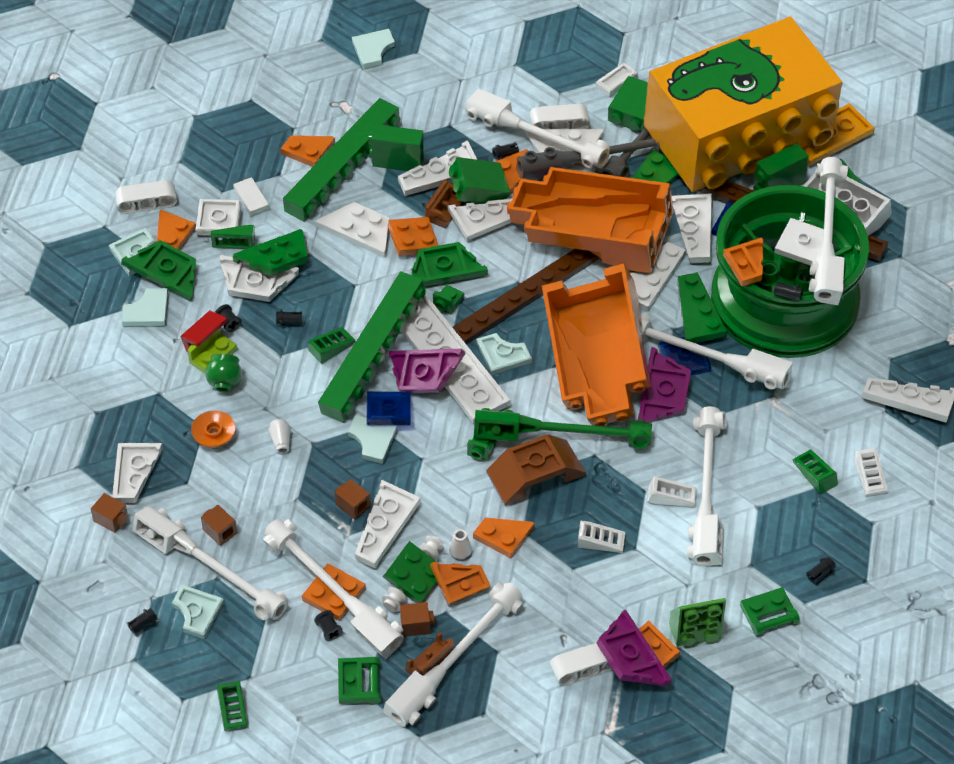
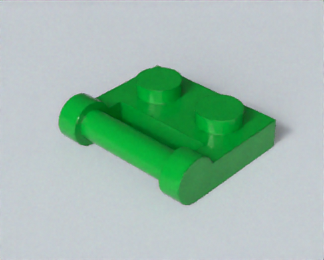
M783 587L740 601V607L755 636L762 635L766 630L788 623L795 624L800 622L799 614L794 609ZM784 612L786 613V615H782V616H779V617H776V618H773V619H770V620H767V621H764V622H760V620H763V619H766V618H769V617H772V616H775V615H778V614H781V613H784Z
M338 658L339 704L369 703L376 705L381 703L382 697L379 692L378 669L381 667L380 658ZM362 668L369 669L370 692H362Z

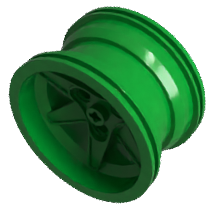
M798 185L771 186L743 196L725 212L717 231L716 255L719 265L713 276L711 300L726 329V333L735 341L750 350L755 349L779 358H800L815 355L832 348L851 331L859 312L861 299L858 282L866 269L869 240L860 218L838 198L834 197L832 235L835 256L844 257L843 293L838 305L818 302L814 298V292H809L811 278L815 279V275H810V265L773 252L790 218L824 229L826 192ZM762 238V280L742 287L725 260L723 251L724 249ZM780 282L792 286L800 285V288H803L801 301L793 302L792 299L775 296L774 288L776 283Z

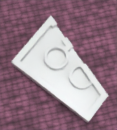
M512 199L488 201L486 204L477 205L466 203V206L459 207L448 205V212L466 241L510 224L511 220L510 215L507 214V205Z
M118 443L113 498L122 503H136L163 449L162 443Z

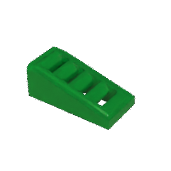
M254 225L212 230V247L233 249L253 247L255 244Z
M341 327L308 341V351L322 364L354 344L355 339ZM343 335L346 340H342L339 336Z
M811 449L793 459L796 467L820 494L837 486V473Z
M240 681L217 684L224 731L248 727ZM237 693V696L224 698L223 696L224 694ZM238 701L236 705L225 706L227 702ZM240 709V713L226 714V711ZM241 717L242 722L228 724V719Z

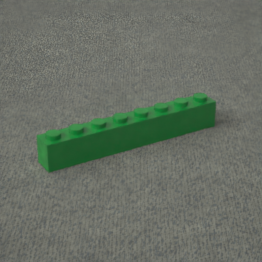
M379 98L283 197L284 212L303 222L309 216H312L321 203L326 202L328 196L339 188L341 182L346 177L348 178L358 165L363 163L365 157L369 154L371 144H368L369 133L373 132L375 124L398 126L400 123L399 107Z
M402 271L399 272L319 399L318 404L321 414L344 423L346 418L353 413L356 402L363 397L365 388L369 382L373 381L378 367L383 365L387 352L394 347L397 336L404 331L406 322L409 317L414 315L419 301L424 299L426 289L423 279Z

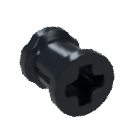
M224 304L215 311V313L227 318L224 329L228 332L237 330L242 323L240 317L234 315L229 304Z
M325 610L315 617L314 622L322 629L326 641H332L343 633L342 627L335 622L334 614L331 610Z

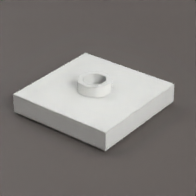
M200 199L195 230L196 235H211L212 230L239 226L241 200Z
M790 218L775 247L774 253L811 266L812 261L816 262L823 244L824 229Z

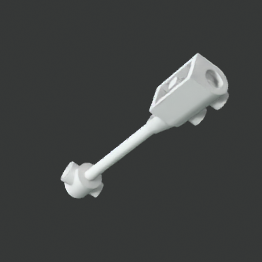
M479 88L467 100L466 114L473 121L480 118L483 119V123L487 127H492L495 124L499 127L523 129L581 153L582 164L588 169H591L593 166L603 168L608 161L610 147L603 140H597L595 144L588 142L583 146L524 122L512 113L511 101Z
M827 157L821 161V164L817 163L815 176H819L820 182L826 186L823 244L816 262L812 261L810 266V275H815V279L811 278L809 292H814V298L818 302L838 305L843 293L844 257L835 256L832 244L834 193L836 186L841 182L845 183L848 166L842 165V161L836 157Z
M640 313L642 322L640 330L643 342L649 336L719 360L741 373L748 382H755L757 380L764 383L768 389H775L776 387L784 389L791 380L793 362L755 349H752L748 356L725 354L652 329L650 317L647 314Z
M709 406L699 411V417L693 418L694 429L698 430L702 436H705L702 501L694 520V526L688 527V537L690 540H693V545H687V556L689 559H692L693 563L699 566L722 565L724 527L718 514L713 515L711 484L713 439L720 434L721 429L727 428V418L724 411L721 412L718 408Z
M147 506L134 515L133 532L164 554L175 548L201 560L256 599L254 612L259 619L266 620L270 617L273 620H277L285 612L288 602L284 592L277 591L275 593L269 588L261 592L199 549L196 543L185 533L184 524L180 520L173 522L168 519V514L164 509L155 510L153 507Z
M281 519L272 521L264 532L265 537L263 541L274 552L278 549L283 551L288 548L344 601L347 609L354 615V618L350 621L354 630L386 660L402 644L404 636L401 634L404 631L403 628L396 621L390 624L386 620L388 614L380 606L374 609L372 606H368L350 595L294 542L297 536L294 531L297 528L289 519L284 522Z
M499 581L488 595L493 606L439 665L435 666L424 676L415 670L385 702L383 713L402 727H405L408 723L413 726L421 717L420 709L423 706L429 709L436 701L433 695L436 693V689L449 667L499 613L508 615L510 612L516 614L524 604L521 602L523 595L515 585L509 582L502 584Z

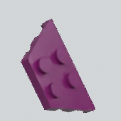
M651 347L648 362L651 387L643 391L638 420H643L645 423L684 413L691 377V370L677 364L670 357L666 358L658 353V349Z
M462 348L389 351L388 354L394 366L392 368L393 373L397 378L398 390L401 393H440L465 356V351Z
M623 610L607 631L599 637L596 644L620 680L669 686L672 681L671 677L627 610Z

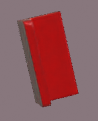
M209 310L180 336L186 352H188L192 344L197 347L201 346L227 323V318Z

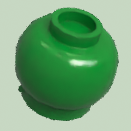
M214 354L211 356V360L206 366L205 377L209 385L214 386V390L229 392L231 388L236 387L240 383L242 370L239 365V358L231 354Z

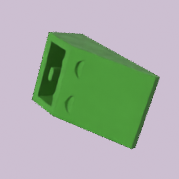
M721 598L679 606L670 611L669 625L676 647L692 646L695 643L713 642L722 637L726 599Z

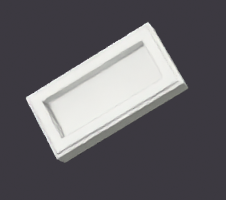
M622 63L596 81V87L611 97L619 91L628 76L638 78V72L626 63Z
M252 177L233 184L236 194L250 216L269 209V204Z

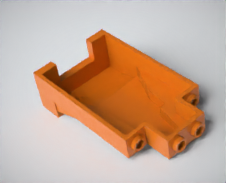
M550 167L548 174L543 178V182L520 179L518 186L514 188L512 201L508 202L507 214L510 215L511 223L524 225V232L527 233L528 242L588 250L600 257L602 263L612 266L624 263L628 270L651 273L674 212L670 183Z
M624 263L603 269L606 279L570 289L566 287L562 280L542 286L562 402L567 409H579L585 405L587 420L594 426H606L611 422H623L630 417H634L631 392L639 393L651 387L640 330L642 322L635 281Z

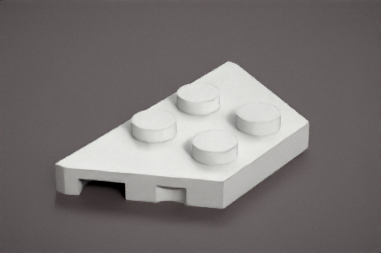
M544 129L583 146L588 142L595 144L597 140L603 137V129ZM525 131V137L530 139L536 153L544 152L547 147H553L559 151H573ZM582 160L573 164H582Z
M353 202L316 221V227L381 257L386 256L389 217Z
M220 255V263L227 291L231 296L270 302L299 275V268L294 267L270 276L262 271L249 268V263L240 261L237 264L233 262V257Z

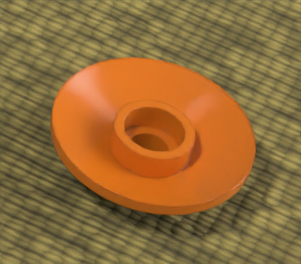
M222 411L204 412L193 421L191 426L192 436L198 444L205 447L213 448L225 445L235 434L234 420L230 415Z

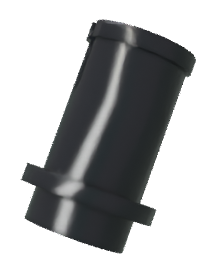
M516 142L502 146L498 144L492 148L493 157L498 160L519 152Z
M777 282L774 288V295L792 299L793 302L801 301L803 288H800V285L792 286Z
M280 309V312L276 311V324H280V326L282 324L302 325V311L283 312V309Z
M830 557L821 558L819 564L806 572V576L809 577L808 579L813 584H817L828 573L832 574L834 572L836 564Z
M151 608L148 610L143 609L142 614L126 624L130 631L136 635L150 624L154 625L158 618Z

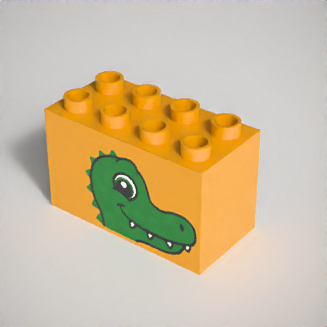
M790 16L650 70L644 126L656 140V143L659 142L660 149L691 192L704 187L715 189L721 186L729 177L742 172L745 175L754 173L756 171V162L795 143H798L801 148L810 144L821 146L827 143L834 135V125L843 82Z

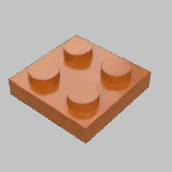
M429 217L392 219L388 221L387 226L398 256L416 255L418 249L439 246Z
M329 563L323 568L345 591L357 599L366 589L364 582ZM318 577L314 579L302 594V601L322 612L331 610L334 618L338 621H341L349 611L344 601Z

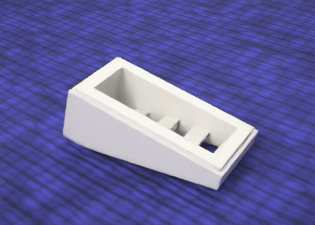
M871 448L856 451L853 461L865 496L887 493L888 489L877 449ZM879 482V485L869 486V484Z
M655 476L652 478L648 488V503L686 507L695 506V486ZM684 493H688L687 498H684Z
M588 521L580 522L578 548L623 553L624 531ZM604 536L609 537L608 542L604 541ZM613 537L618 538L617 544H613Z

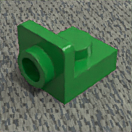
M447 284L440 292L435 291L433 293V304L436 308L450 315L464 299V292Z
M469 439L467 455L474 459L488 461L497 440Z

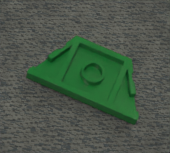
M299 229L234 253L233 262L237 264L240 261L249 263V268L262 271L270 276L307 263V252L303 230Z
M159 240L150 247L138 250V254L130 258L127 256L122 258L121 265L189 301L192 300L196 259Z
M460 242L418 249L416 262L412 268V275L423 279L425 287L488 275V269L485 265L479 264L476 261V257L471 252H468L465 246Z

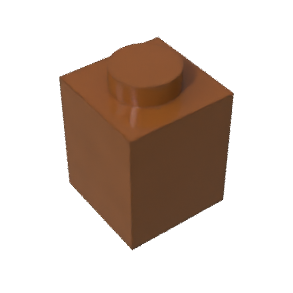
M352 479L348 480L345 484H341L336 489V506L354 520L371 507L370 493Z
M103 493L91 507L93 521L114 533L124 526L128 520L126 504L106 493Z
M219 505L207 510L201 517L203 531L219 546L237 534L236 520Z
M428 602L400 605V618L404 637L431 634L430 625H434L433 611L428 610Z

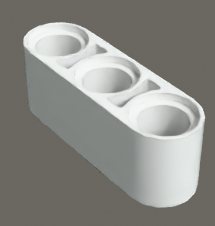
M584 104L535 107L530 111L531 124L541 129H587L590 125L588 110Z
M169 180L122 186L115 191L117 209L123 214L169 208L177 202L174 183Z
M596 643L560 654L550 661L551 668L560 685H568L613 670Z

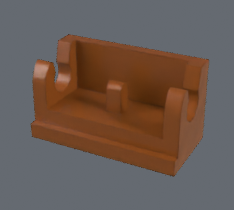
M444 180L425 207V217H429L430 223L445 229L453 219L448 212V205L459 207L463 204L462 201H458L453 184Z
M439 632L436 635V640L414 661L410 659L406 662L405 671L411 675L416 670L424 676L454 649V641L448 638L445 642L442 638V633Z

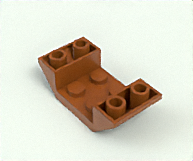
M548 434L506 449L486 470L505 506L524 499L526 487L558 475H562L565 482L586 475L584 468L568 441Z

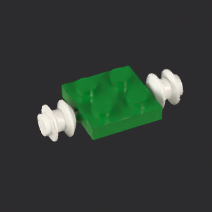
M427 536L425 543L420 544L419 548L409 541L382 576L396 587H389L387 589L388 595H383L381 598L383 606L388 611L399 612L400 604L407 602L406 596L415 603H421L437 581L430 564L436 562L435 560L439 558L438 553L444 551L441 539L436 536Z

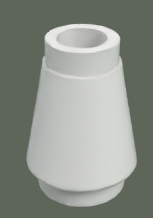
M284 419L274 420L270 423L268 431L276 452L279 454L287 453L289 451L290 425Z
M457 529L453 533L449 547L450 554L457 560L466 559L472 552L467 533L463 529Z

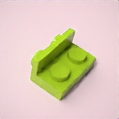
M219 329L201 346L197 347L192 344L189 347V363L205 374L206 366L210 362L212 355H232L238 350L237 344L222 335Z

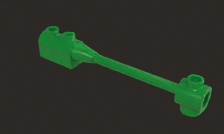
M483 408L475 410L473 438L518 442V434L545 430L628 437V444H632L636 449H644L651 444L652 423L636 420L635 422H629V428L543 422L520 415V413H514L512 410L500 412Z

